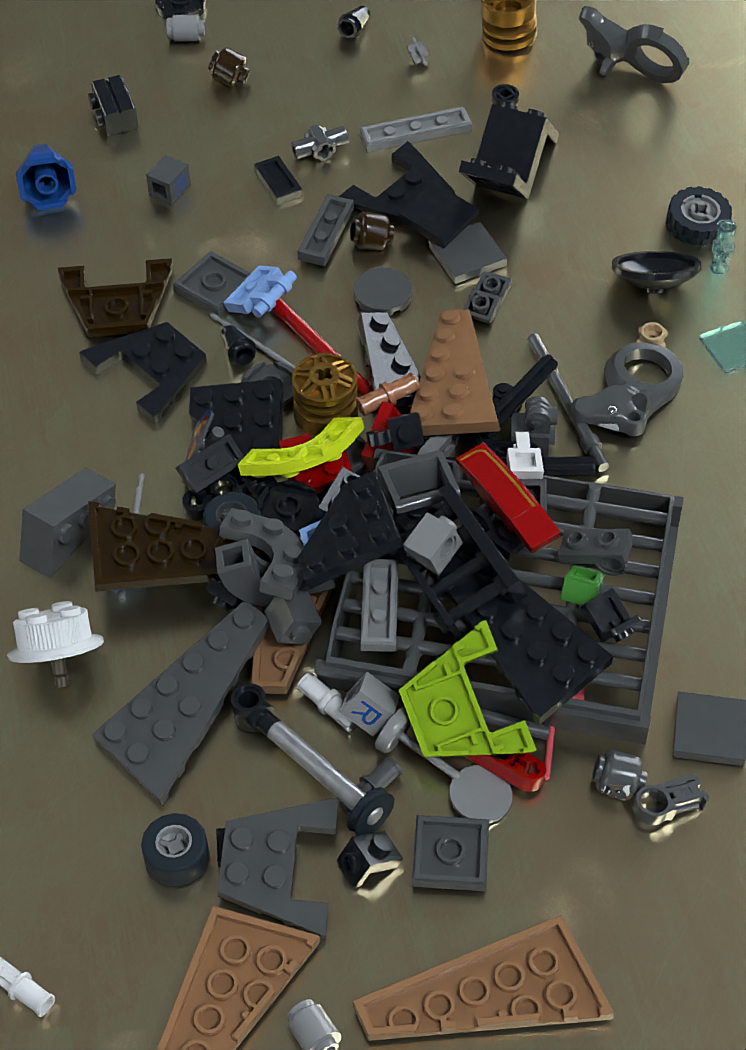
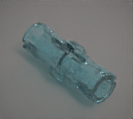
M723 219L718 222L716 239L713 240L711 245L713 256L710 268L713 273L718 275L728 272L730 256L735 251L733 240L737 226L730 219Z

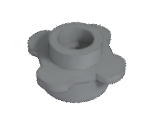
M411 37L413 43L407 45V49L414 64L417 65L423 62L424 66H427L425 57L429 56L424 43L422 41L417 43L415 37Z

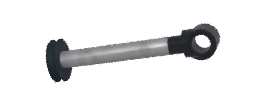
M252 683L242 684L232 692L231 703L235 723L238 728L247 732L264 733L351 809L347 824L349 831L355 832L356 836L374 833L384 824L394 807L395 800L393 795L387 794L385 788H375L367 794L363 792L275 716V708L266 701L265 691L259 685Z

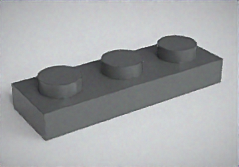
M329 194L326 195L297 251L298 260L322 266L326 265L354 210V200Z

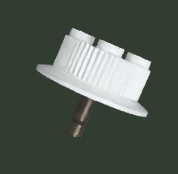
M72 601L54 603L51 605V610L39 612L38 608H31L19 611V618L13 622L17 647L8 652V660L18 663L51 661L56 688L69 686L65 658L91 651L104 643L103 636L91 633L87 609L73 606Z

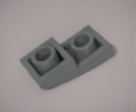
M483 271L476 289L472 288L463 310L469 309L472 319L490 324L511 287V278Z

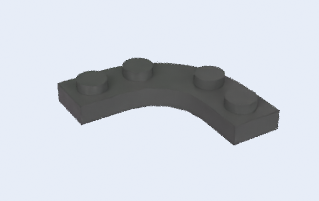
M231 508L220 525L219 536L235 541L248 539L250 545L264 551L270 557L272 563L260 580L259 592L292 601L304 581L297 558L304 548L302 540L278 519H269L252 514L247 510Z

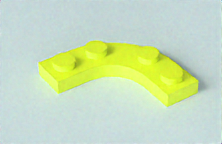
M362 417L333 418L314 439L294 447L251 449L238 463L240 475L254 476L256 478L282 475L284 478H291L298 475L302 470L315 467L324 462L338 460L341 458L342 452L364 430Z

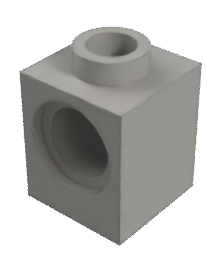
M427 512L403 546L412 561L440 575L463 542L456 531L457 526L454 522L445 516L437 518Z

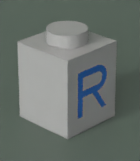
M366 672L347 692L340 713L371 736H374L397 712L396 707L400 695L369 672Z

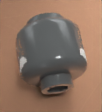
M610 749L605 755L599 754L597 757L591 781L596 783V788L601 794L628 801L634 796L635 792H638L640 788L645 786L648 774L642 771V761L639 757Z

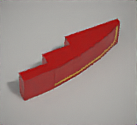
M484 442L456 458L457 464L492 511L497 512L511 533L516 532L531 554L560 537V530L519 478Z

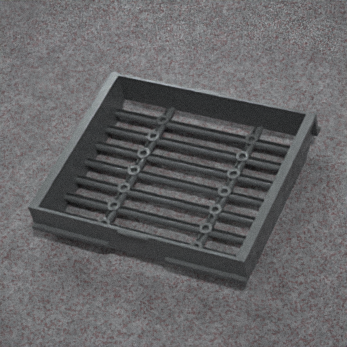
M376 448L373 457V467L379 477L377 466L418 455ZM447 460L461 495L479 498V493L457 462ZM543 475V479H547V509L583 515L581 526L553 521L561 532L560 536L564 535L565 529H599L594 528L596 517L665 528L663 539L632 534L633 548L661 552L659 565L628 561L624 572L625 574L657 579L655 593L602 584L598 594L599 596L613 588L620 601L653 606L651 620L641 619V621L631 626L634 632L648 634L646 649L609 642L601 643V641L594 640L615 658L644 662L642 678L603 671L590 682L639 691L637 710L571 698L541 723V725L553 726L559 730L646 745L684 497ZM439 486L429 490H438L443 488V486ZM438 503L431 506L438 511L441 509L440 505L443 503ZM469 508L472 514L475 508ZM494 513L497 519L500 520V516L497 513ZM525 546L515 555L561 563L558 558L559 549L542 547L531 554ZM388 553L377 559H393V557ZM400 556L396 558L398 559V564L405 565ZM574 564L585 568L598 569L595 564ZM364 565L346 574L324 660L317 659L314 672L317 674V678L329 689L348 692L366 672H369L400 695L399 689L420 673L417 671L419 658L423 654L440 657L452 645L424 641L427 628L430 626L439 627L433 618L437 613L431 612L432 603L417 581L398 578V592L420 596L417 610L397 607V620L413 623L410 638L396 636V650L406 651L403 669L339 658L344 641L361 643V630L349 628L348 624L351 613L362 614V601L355 600L359 585L363 586ZM426 569L425 580L431 586L438 579L433 572H429ZM512 569L517 577L529 586L562 591L565 580L563 577ZM443 594L438 597V599L452 601L449 595ZM566 602V606L551 604L575 625L579 622L590 624L582 609H579L580 605ZM462 618L455 622L459 631L471 632ZM491 655L484 656L471 662L494 667L497 666V663ZM470 681L480 708L536 723L533 720V714L524 701H520L516 696L514 688Z

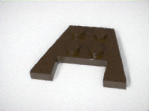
M172 258L146 260V282L86 287L84 265L59 267L58 274L88 337L132 334L151 327L172 274L173 263Z

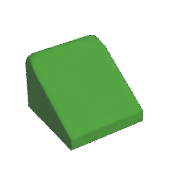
M574 564L571 565L565 576L561 599L581 606L598 597L605 574Z

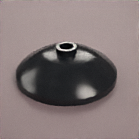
M641 251L615 257L612 260V270L618 277L631 285L646 288L648 293L657 294L663 293L664 289L680 286L694 278L701 271V261L694 256L678 252Z

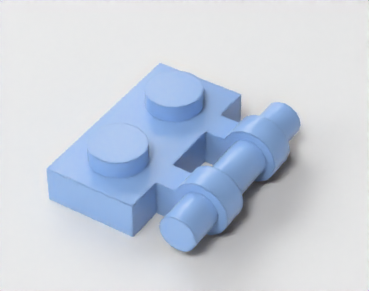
M259 265L223 303L228 312L242 314L252 312L256 317L260 318L265 312H270L276 306V300L281 295H286L292 289V283L297 279V276L292 271H288L283 276L279 267Z

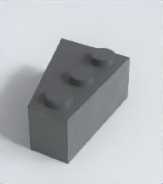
M84 468L22 510L19 561L50 578L91 534L88 501L100 503V507L114 509L116 504V483L88 468Z

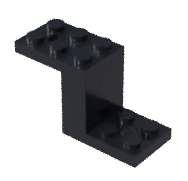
M501 102V106L492 104L477 158H471L470 162L461 160L458 172L475 186L529 199L545 142L556 144L559 133L553 127L554 124L550 123L549 118L544 117L545 113L535 109H528V112L517 110L518 106L507 102Z

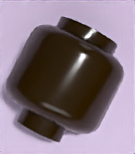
M224 48L221 51L216 50L208 66L212 79L229 88H234L239 82L244 84L250 73V69L246 68V57L230 48Z
M362 212L351 222L350 239L361 250L382 251L388 242L393 241L394 226L390 225L388 217L384 214Z

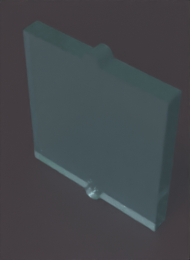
M743 320L725 327L720 325L718 329L699 336V340L725 375L744 368L746 369V324Z

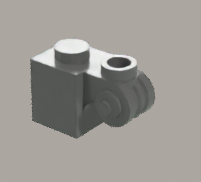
M534 396L526 400L525 413H513L511 416L510 441H516L515 432H529L530 443H535L537 448L541 449L542 457H548L549 445L555 446V427H550V425H557V406H551L550 402L544 397Z

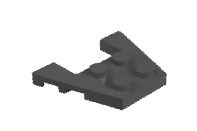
M339 798L321 800L226 821L217 890L218 897L258 914L264 913L284 922V925L289 927L292 925L306 932L319 935L320 940H326L329 903L291 899L297 833L301 831L336 834Z

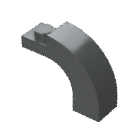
M248 539L216 547L218 576L227 590L245 602L267 607L275 596L259 592L260 580L271 563L262 560L255 554ZM329 580L312 589H309L306 582L303 581L298 590L314 594L336 588L335 580Z

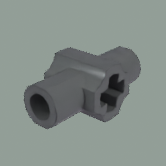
M317 124L309 127L303 139L291 142V148L296 160L313 155L314 159H320L322 162L331 158L333 153L336 152V147L348 144L349 137L344 126L327 131L326 127H321Z

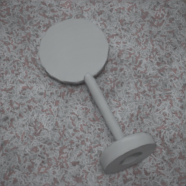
M400 708L389 719L375 742V748L383 753H389L400 742H403L424 757L419 743L406 734L411 726V722L405 708ZM439 757L425 758L453 778L449 786V799L454 810L462 818L489 819L490 824L499 821L508 813L512 804V789L509 782L480 765L465 767L458 772Z

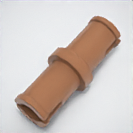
M410 372L408 375L389 384L387 382L379 384L378 389L357 397L355 401L360 413L363 416H367L369 413L378 410L382 401L395 405L397 403L396 400L419 391L420 385L416 376Z

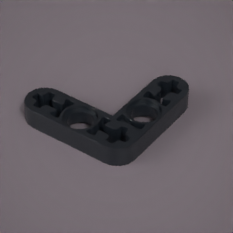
M237 466L194 495H192L190 490L187 491L182 497L183 512L190 520H203L206 505L211 499L220 495L216 490L221 486H229L233 489L231 492L244 493L254 498L257 502L258 497L265 488L270 485L272 488L279 485V483L273 476L264 478L241 476Z

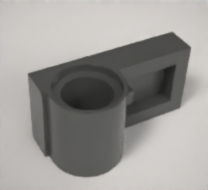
M565 529L558 558L561 564H595L598 570L604 574L618 576L626 570L633 545V536L630 529Z

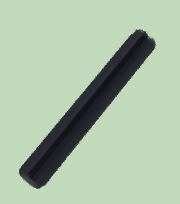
M551 354L543 356L495 406L499 427L513 415L557 368L558 362ZM480 432L477 434L481 439L491 438L496 432Z

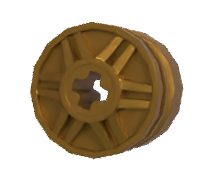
M481 0L483 39L487 45L494 49L510 51L524 48L534 41L537 36L536 0Z
M317 353L304 358L296 365L292 372L294 418L299 427L309 434L318 435L333 418L358 417V407L355 401L357 398V371L350 361L343 356L332 353Z

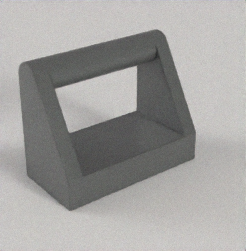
M441 450L377 466L379 479L387 501L396 515L445 502L439 492L440 489L402 500L399 497L439 486L444 487L451 483L461 497L458 484Z

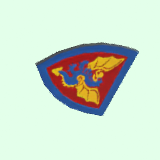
M207 410L194 428L185 461L195 456L199 450L206 449L224 436L222 428L214 427L207 439H204L214 416L212 410Z

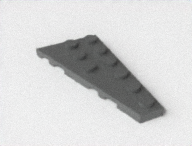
M243 601L92 734L94 740L162 806L169 797L168 792L175 780L180 779L185 771V764L193 750L198 749L223 707V700L230 688L235 687L240 678L239 673L246 661L252 658L270 628L267 617L250 602Z

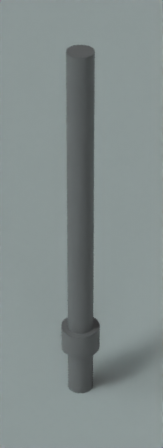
M536 333L531 334L527 340L539 361L548 352L539 335ZM556 368L548 376V379L581 438L580 445L587 456L595 457L598 471H606L610 465L602 452L603 446L598 436L592 434L587 423H578L569 415L574 399Z

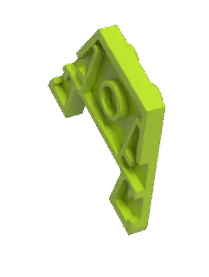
M486 620L480 622L459 642L457 641L436 661L430 663L399 689L420 749L425 758L522 754L537 751L525 720L495 732H489L465 670V664L498 651Z

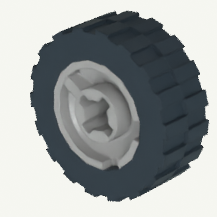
M697 186L693 188L687 187L684 190L681 189L676 195H673L666 217L667 229L675 239L678 238L681 242L689 243L690 245L707 246V244L717 243L728 232L732 218V207L729 205L727 198H724L721 193L715 192L711 188L707 189Z

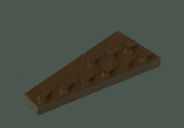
M88 501L95 592L210 582L212 578L216 581H221L217 572L215 548L238 542L219 536L220 527L216 529L202 526V522L151 513L148 516L131 513L129 508L117 506V510L100 507V503ZM251 545L259 558L272 563L270 557L264 551Z

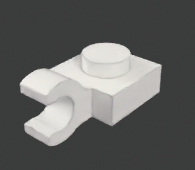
M515 432L516 444H513V448L507 449V466L519 479H543L544 469L541 449L530 448L529 432Z

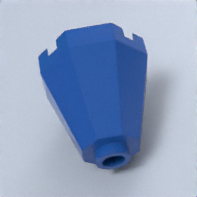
M46 144L33 146L16 171L20 199L26 203L29 201L39 211L63 207L68 202L67 198L71 193L73 196L77 191L73 165Z

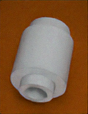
M199 14L173 15V18H167L168 39H174L175 42L200 41L201 36H205V21L200 20Z
M307 999L296 1004L287 1015V1019L290 1022L289 1029L303 1050H338L341 1034L320 1004H315L313 1000Z

